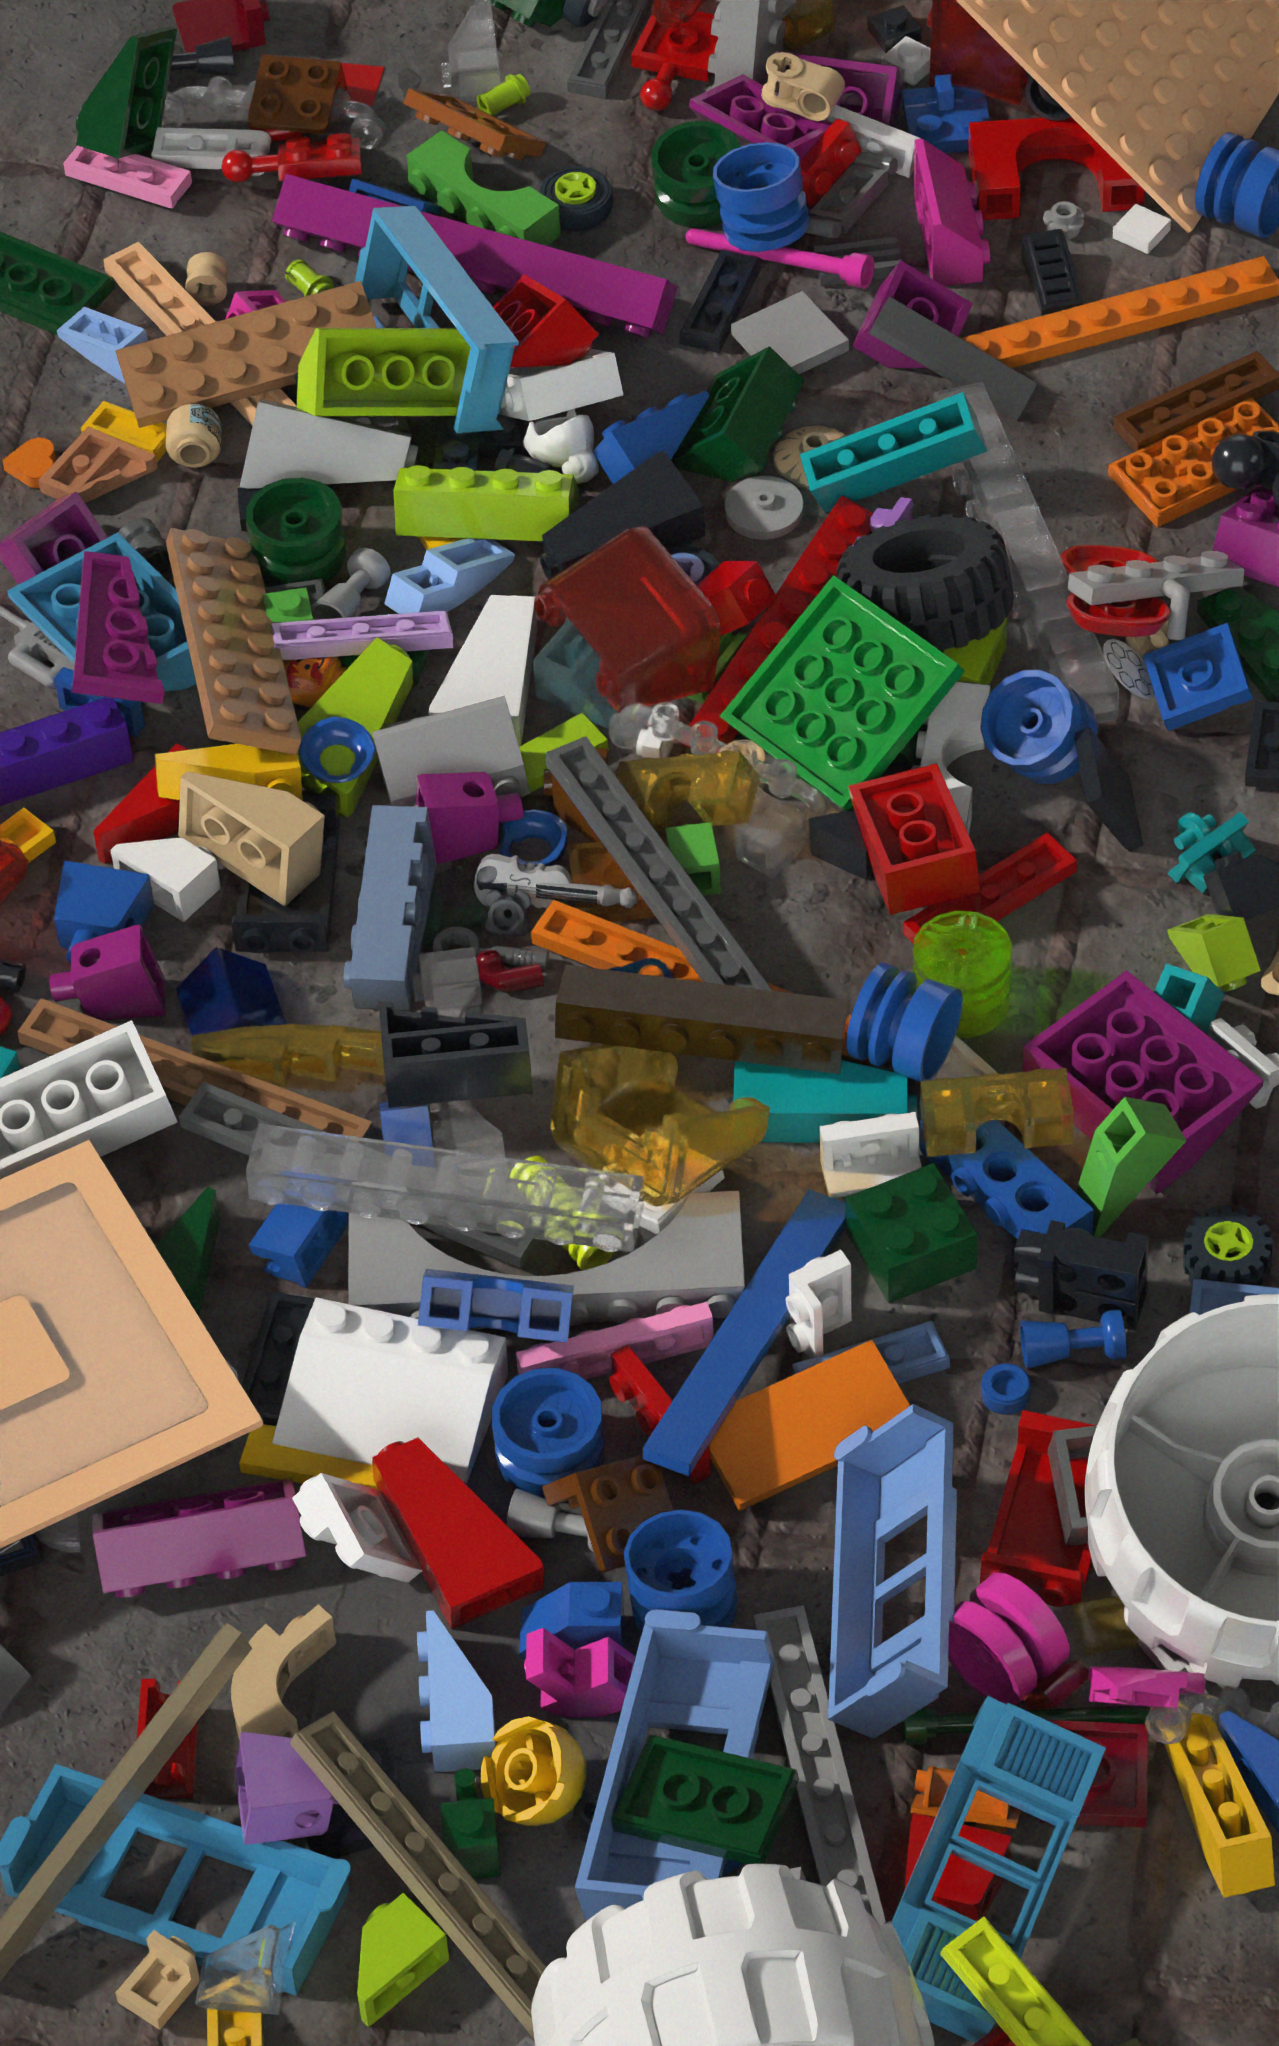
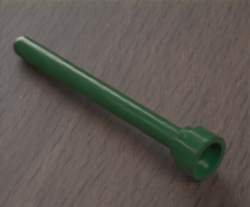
M1146 1706L1023 1709L1045 1720L1148 1724L1149 1726L1155 1719L1154 1710ZM923 1707L902 1721L904 1745H926L927 1739H936L937 1734L971 1733L974 1728L972 1724L978 1711L936 1713L935 1707Z

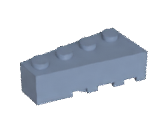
M372 805L362 885L358 898L356 925H353L351 932L352 959L345 962L343 975L345 989H351L355 1008L379 1009V1001L393 1002L394 1010L410 1011L438 868L427 807Z

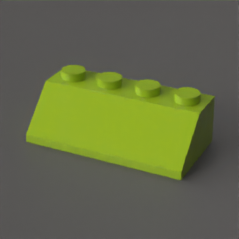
M316 328L298 365L297 408L313 416H456L471 347L457 328Z
M421 465L399 468L393 490L396 536L543 541L542 535L577 510L579 488L573 474H560L552 470L540 473L516 472L512 469L473 471L467 467H457L452 470L429 469Z

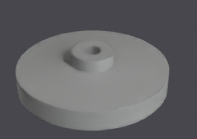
M755 476L737 483L729 491L725 499V516L729 525L737 533L745 537L759 540L775 539L790 533L798 526L803 517V498L797 487L785 479L775 476Z

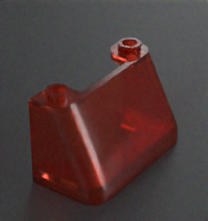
M639 526L624 530L540 586L539 592L534 599L538 617L550 627L563 625L566 616L601 658L600 671L596 674V686L600 695L607 698L618 713L711 691L714 688L721 638L718 614L709 600L647 527Z

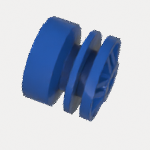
M1227 132L1221 136L1212 147L1198 179L1195 194V208L1198 214L1207 218H1216L1218 222L1229 224L1234 220L1237 229L1260 238L1267 239L1274 234L1279 227V149L1266 146L1261 150L1257 141L1252 139L1244 140L1243 136L1232 132Z
M770 142L748 144L733 149L722 156L713 167L716 196L721 204L720 217L723 221L724 237L730 245L741 250L754 252L775 250L790 245L802 237L809 228L810 215L806 206V194L803 191L800 160L792 148Z
M884 962L879 963L866 979L856 1000L847 1031L846 1050L848 1055L859 1060L869 1058L870 1063L875 1066H884L892 1057V1067L895 1073L921 1083H929L944 1064L956 1036L963 1005L961 990L933 979H926L917 989L915 973L907 970H902L899 973L897 966Z
M687 1510L662 1512L643 1521L629 1536L624 1551L633 1621L640 1632H643L645 1615L654 1609L696 1613L700 1617L701 1625L729 1628L735 1619L738 1609V1598L730 1538L719 1522L703 1513Z

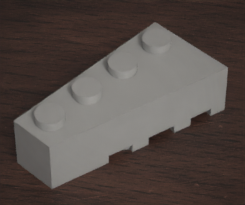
M717 0L720 3L712 20L711 35L718 36L715 52L709 56L708 72L715 74V81L712 87L709 86L706 89V92L742 74L762 85L766 84L769 75L766 71L767 59L772 54L777 53V51L783 52L786 22L782 21V7L785 0Z

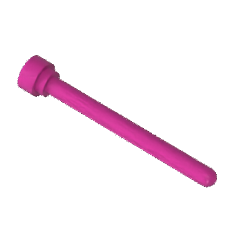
M690 229L685 236L686 241L690 245L718 251L726 250L772 262L836 274L840 276L841 280H845L848 286L866 289L870 285L874 274V258L867 254L854 252L851 256L845 255L843 258L789 247L754 252L741 250L730 245L724 234Z

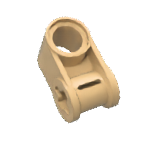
M775 53L766 62V71L769 74L768 82L763 85L761 96L765 103L772 107L799 114L812 121H823L828 118L845 89V81L836 70L830 67L817 65L790 53Z

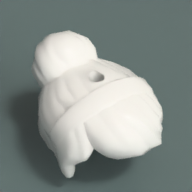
M575 409L568 410L567 417L546 418L535 423L533 421L529 423L522 442L533 459L549 463L553 467L562 468L563 474H573L577 484L589 482L598 473L599 461L593 453L594 427L588 415L577 416Z

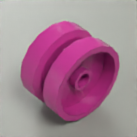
M994 1572L969 1594V1601H961L955 1606L954 1622H949L948 1660L966 1683L985 1699L987 1696H990L1002 1703H1010L1016 1706L1037 1687V1679H1046L1069 1658V1642L1063 1627L1053 1611L1027 1585L1006 1573Z

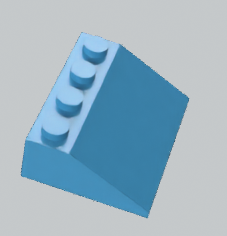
M119 533L7 590L8 597L74 663L84 551L127 556L130 559L140 597L139 607L141 615L145 617L148 627L147 638L150 649L154 650L156 657V672L158 679L162 680L164 691L184 690L196 684L176 589Z

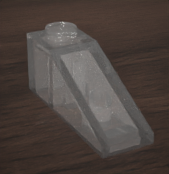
M474 0L447 46L449 62L441 63L443 88L451 87L452 96L465 102L477 101V95L483 94L500 84L491 0Z

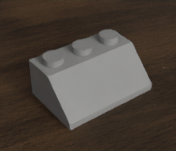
M505 695L372 732L391 806L416 807L417 775L485 772L490 775L496 795L518 792L520 796L530 794L524 763Z

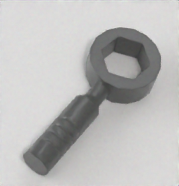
M464 927L444 929L436 935L433 941L434 961L437 967L450 974H462L470 971L477 965L476 958L478 954L486 950H496L499 952L502 959L501 964L522 967L539 963L543 970H547L548 951L505 946L479 947V940L476 934ZM453 944L469 947V950L459 957L443 953Z

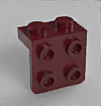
M187 0L175 3L172 6L173 16L185 53L196 52L195 47L197 45L230 35L233 51L247 50L266 45L263 22L270 21L266 0Z

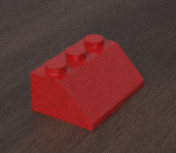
M525 274L493 306L519 341L518 346H514L511 368L569 365L573 361L583 358L592 348V341L599 335L565 298Z

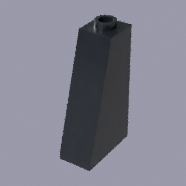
M661 451L542 535L544 554L540 555L541 567L549 580L555 579L563 592L567 593L584 586V584L646 561L659 551L672 546H682L706 536L704 505L666 453Z

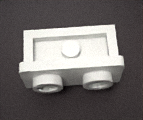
M916 1112L886 1114L878 1118L852 1122L839 1121L832 1125L820 1126V1162L828 1196L835 1199L847 1197L922 1168L919 1158V1124Z
M842 1250L826 1257L814 1258L803 1268L789 1274V1296L786 1297L785 1301L790 1313V1325L786 1327V1331L794 1349L799 1353L804 1351L809 1359L823 1355L824 1334L852 1321L851 1263Z

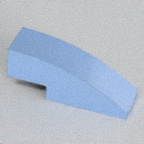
M466 538L428 549L421 566L392 574L384 604L398 614L432 611L448 612L474 596L500 575L513 562L515 554L493 539Z

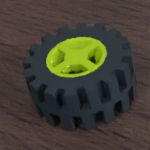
M1222 1206V1212H1216L1213 1207L1206 1210L1205 1218L1198 1214L1193 1218V1225L1189 1224L1186 1229L1183 1245V1269L1185 1274H1189V1282L1193 1285V1279L1263 1286L1266 1282L1267 1274L1270 1272L1273 1243L1272 1237H1270V1230L1267 1224L1261 1226V1218L1254 1214L1248 1217L1247 1209L1239 1207L1237 1212H1231V1206ZM1228 1253H1233V1257H1227Z

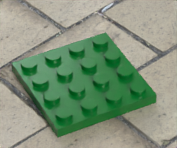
M833 575L722 712L720 717L842 810L848 811L854 809L848 786L880 778L964 674L965 670L957 662Z

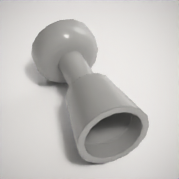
M364 547L355 550L347 562V569L350 575L349 580L346 583H338L311 605L313 620L354 617L361 602L360 593L363 589H378L389 579L391 572L386 559L373 549Z
M518 1488L515 1489L509 1505L506 1525L519 1538L552 1539L557 1532L588 1537V1547L594 1553L582 1515L561 1512V1507L558 1503L548 1506L545 1498Z

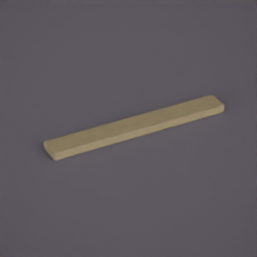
M229 1623L224 1624L0 1919V1982L252 1650L242 1632Z
M334 1711L296 1732L290 1741L291 1746L534 2039L531 2006L539 1979L547 1968Z

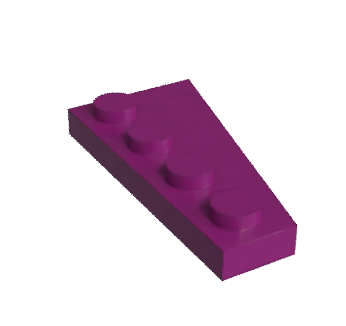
M84 551L72 693L162 704L165 691L162 680L158 679L156 672L157 661L154 650L150 649L147 638L148 627L145 617L141 615L139 607L140 597L130 559L127 556Z

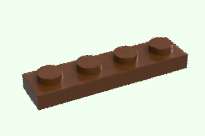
M1255 351L1114 416L1113 429L1136 452L1251 397L1257 400L1278 390L1279 373L1258 351Z

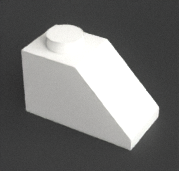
M182 837L116 844L111 849L114 869L149 874L154 904L183 922L221 889L217 868L218 863L214 855L205 847H197Z

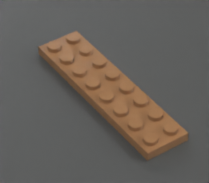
M170 528L166 546L208 738L296 755L302 739L280 649L274 647L275 643L271 625L273 621L267 616L263 594H266L259 562L251 552L250 544L235 537L224 539L209 536L196 529L180 530Z

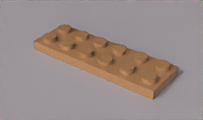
M361 281L115 350L138 427L142 428L166 421L172 411L183 405L201 404L212 408L296 384L294 374L298 372L300 360L316 328H377Z

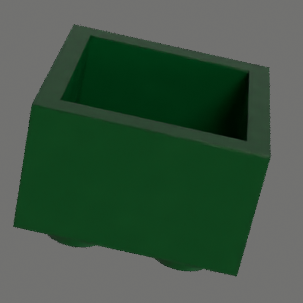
M934 1163L845 1197L846 1233L888 1304L977 1269V1233Z

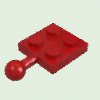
M656 4L631 54L632 67L658 72L656 78L648 80L641 88L640 98L646 108L652 111H661L669 106L673 97L670 85L675 76L709 82L713 74L708 72L709 56L714 54L718 36L711 35L712 20L715 14Z
M346 133L332 134L327 136V141L310 142L308 137L289 138L286 140V144L278 145V155L251 157L243 150H232L224 156L221 168L224 176L235 183L248 180L253 173L278 171L279 181H284L286 174L303 179L362 174L360 138L351 139V135Z

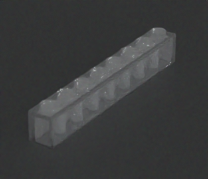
M260 1123L258 1124L246 1168L249 1199L260 1200L267 1204L283 1203L304 1206L316 1211L333 1210L354 1213L365 1218L383 1217L404 1220L415 1225L426 1223L448 1226L459 1231L477 1230L498 1233L508 1238L527 1237L548 1240L558 1245L576 1244L597 1247L608 1252L618 1250L634 1251L644 1208V1176Z

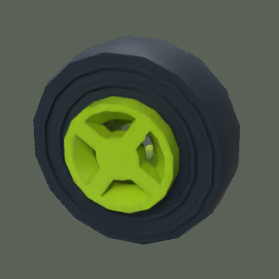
M584 166L565 167L547 176L540 186L539 193L559 205L561 229L573 231L595 227L607 219L613 207L612 186L607 177L596 169Z

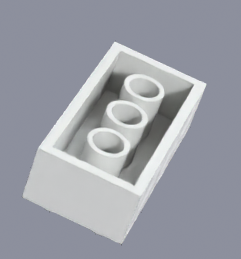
M132 1020L0 1079V1179L87 1140H90L101 1157L177 1123L168 1098Z

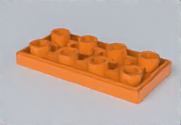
M1251 397L1108 464V476L1158 528L1237 490L1223 485L1212 471L1211 456L1220 441L1236 433L1253 436V433L1256 431L1279 433V424Z
M869 1340L737 1400L708 1445L710 1448V1459L738 1510L741 1511L838 1466V1460L834 1458V1452L841 1441L863 1426L870 1427L872 1432H874L910 1405L873 1340Z

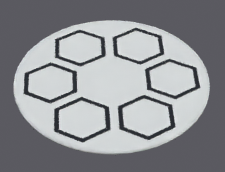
M1116 639L1107 640L1103 647L1104 656L1115 677L1136 696L1144 699L1153 698L1155 693L1145 661L1135 650L1122 641Z

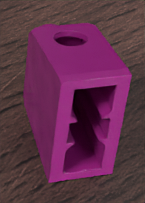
M485 772L417 775L416 807H427L437 865L493 850L498 845L499 823L523 819L520 794L515 792L496 795L490 775Z
M134 925L76 943L71 948V971L51 974L49 977L50 991L55 1002L79 998L86 1014L99 1020L165 1015V977L141 925Z

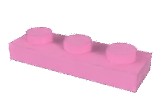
M77 146L63 163L66 176L171 209L174 208L192 184L191 171L138 154L118 159Z

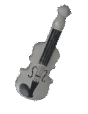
M500 854L487 855L481 860L475 875V894L485 906H487L485 898L493 890H498L502 894L512 895L518 891H524L530 896L531 904L536 908H548L553 900L566 905L569 901L600 904L602 906L620 903L628 909L638 903V893L630 887L617 889L607 884L597 886L573 883L568 870L563 866H545L544 864L536 866L532 863L522 865L517 855L513 857Z

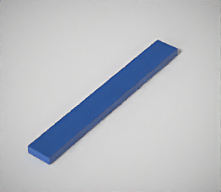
M810 1189L807 1191L643 1447L644 1460L687 1476L691 1474L790 1316L785 1301L786 1297L789 1296V1274L803 1268L814 1258L828 1256L846 1228V1206L844 1201Z

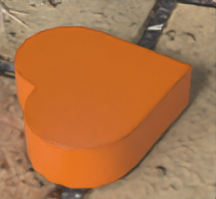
M37 437L26 441L2 461L4 471L29 487L40 488L39 479L55 463L56 456L53 443L46 438Z

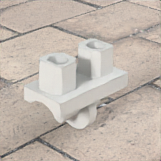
M1222 1018L1211 1021L1209 1037L1263 1080V1087L1249 1103L1256 1109L1265 1106L1272 1089L1279 1085V1054L1270 1053L1264 1055L1255 1047L1257 1041L1254 1033L1243 1024L1232 1028Z

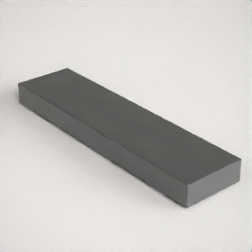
M653 0L607 1L567 80L568 92L607 99Z
M890 296L869 331V334L1015 420L1023 412L1037 385L1036 382Z

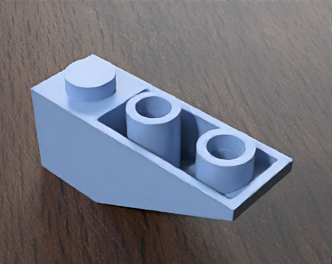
M434 1610L426 1611L427 1631L417 1632L419 1663H428V1676H419L421 1708L430 1707V1721L420 1722L422 1752H432L435 1773L458 1771L462 1768L471 1770L481 1769L484 1756L491 1757L496 1746V1741L492 1740L496 1734L492 1695Z

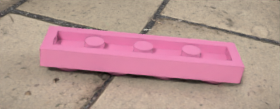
M707 1302L692 1306L682 1305L670 1312L655 1316L633 1318L623 1324L598 1331H584L575 1337L568 1338V1342L556 1341L549 1344H535L526 1350L516 1352L518 1375L541 1368L563 1369L578 1374L584 1380L612 1373L611 1353L627 1344L643 1364L707 1348L714 1337L713 1316Z

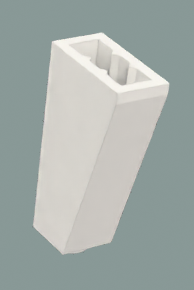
M491 595L430 704L429 715L443 713L505 695L518 745L521 746L537 634L535 597L516 595Z

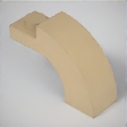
M319 1604L305 1616L300 1615L294 1618L287 1625L282 1635L279 1636L271 1627L265 1624L248 1642L252 1650L233 1673L231 1685L232 1707L239 1739L241 1732L293 1738L294 1734L299 1731L297 1718L282 1704L284 1694L298 1675L337 1644L333 1618Z

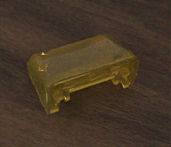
M601 1044L561 1051L559 1053L551 1112V1130L556 1143L563 1150L648 1204L660 1207L679 1202L759 1144L767 1130L770 1107L755 1098L744 1097L736 1099L731 1104L730 1110L714 1113L674 1089L678 1065L672 1053Z

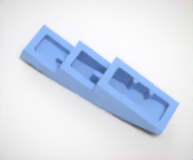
M83 307L57 330L60 339L124 384L115 350L148 341L145 329L87 307Z

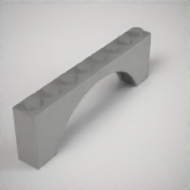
M739 1191L690 1193L683 1207L672 1221L643 1246L601 1266L569 1274L550 1276L503 1274L461 1262L443 1253L422 1238L405 1220L398 1208L349 1210L348 1304L418 1319L423 1275L426 1269L574 1285L570 1326L589 1322L613 1321L625 1323L633 1318H647L670 1312L682 1305L692 1306L704 1302L708 1303L714 1318H726L745 1289ZM469 1328L468 1330L475 1331L483 1328Z

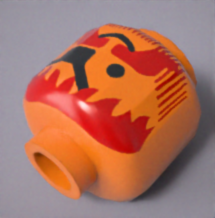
M338 656L285 660L283 662L293 704L312 708L347 670V668L342 666L341 659Z

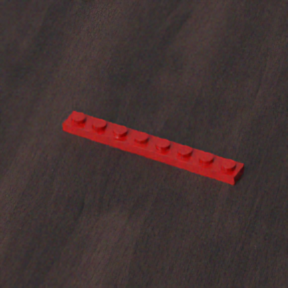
M841 495L777 591V598L766 608L683 733L680 743L714 763L720 764L721 751L730 742L735 741L739 735V732L724 721L720 715L833 575L837 577V566L845 550L852 546L858 537L870 535L872 532L870 521L873 515L871 511Z

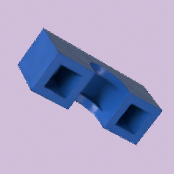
M426 1269L423 1275L418 1325L468 1331L469 1328H493L517 1333V1337L568 1342L574 1285Z

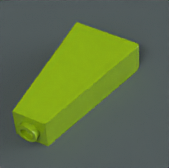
M376 637L300 719L298 727L301 739L307 730L320 720L340 717L348 718L361 724L370 733L374 742L372 732L387 728L386 724L396 722L413 685V665L409 655L399 646L388 645ZM343 745L329 746L320 755V763L328 775L341 776L349 774L355 762L354 753ZM376 748L373 760L366 770L356 779L343 783H331L316 779L303 766L298 749L297 757L301 766L302 788L313 795H336L338 811L349 818L354 812L377 763L378 755Z

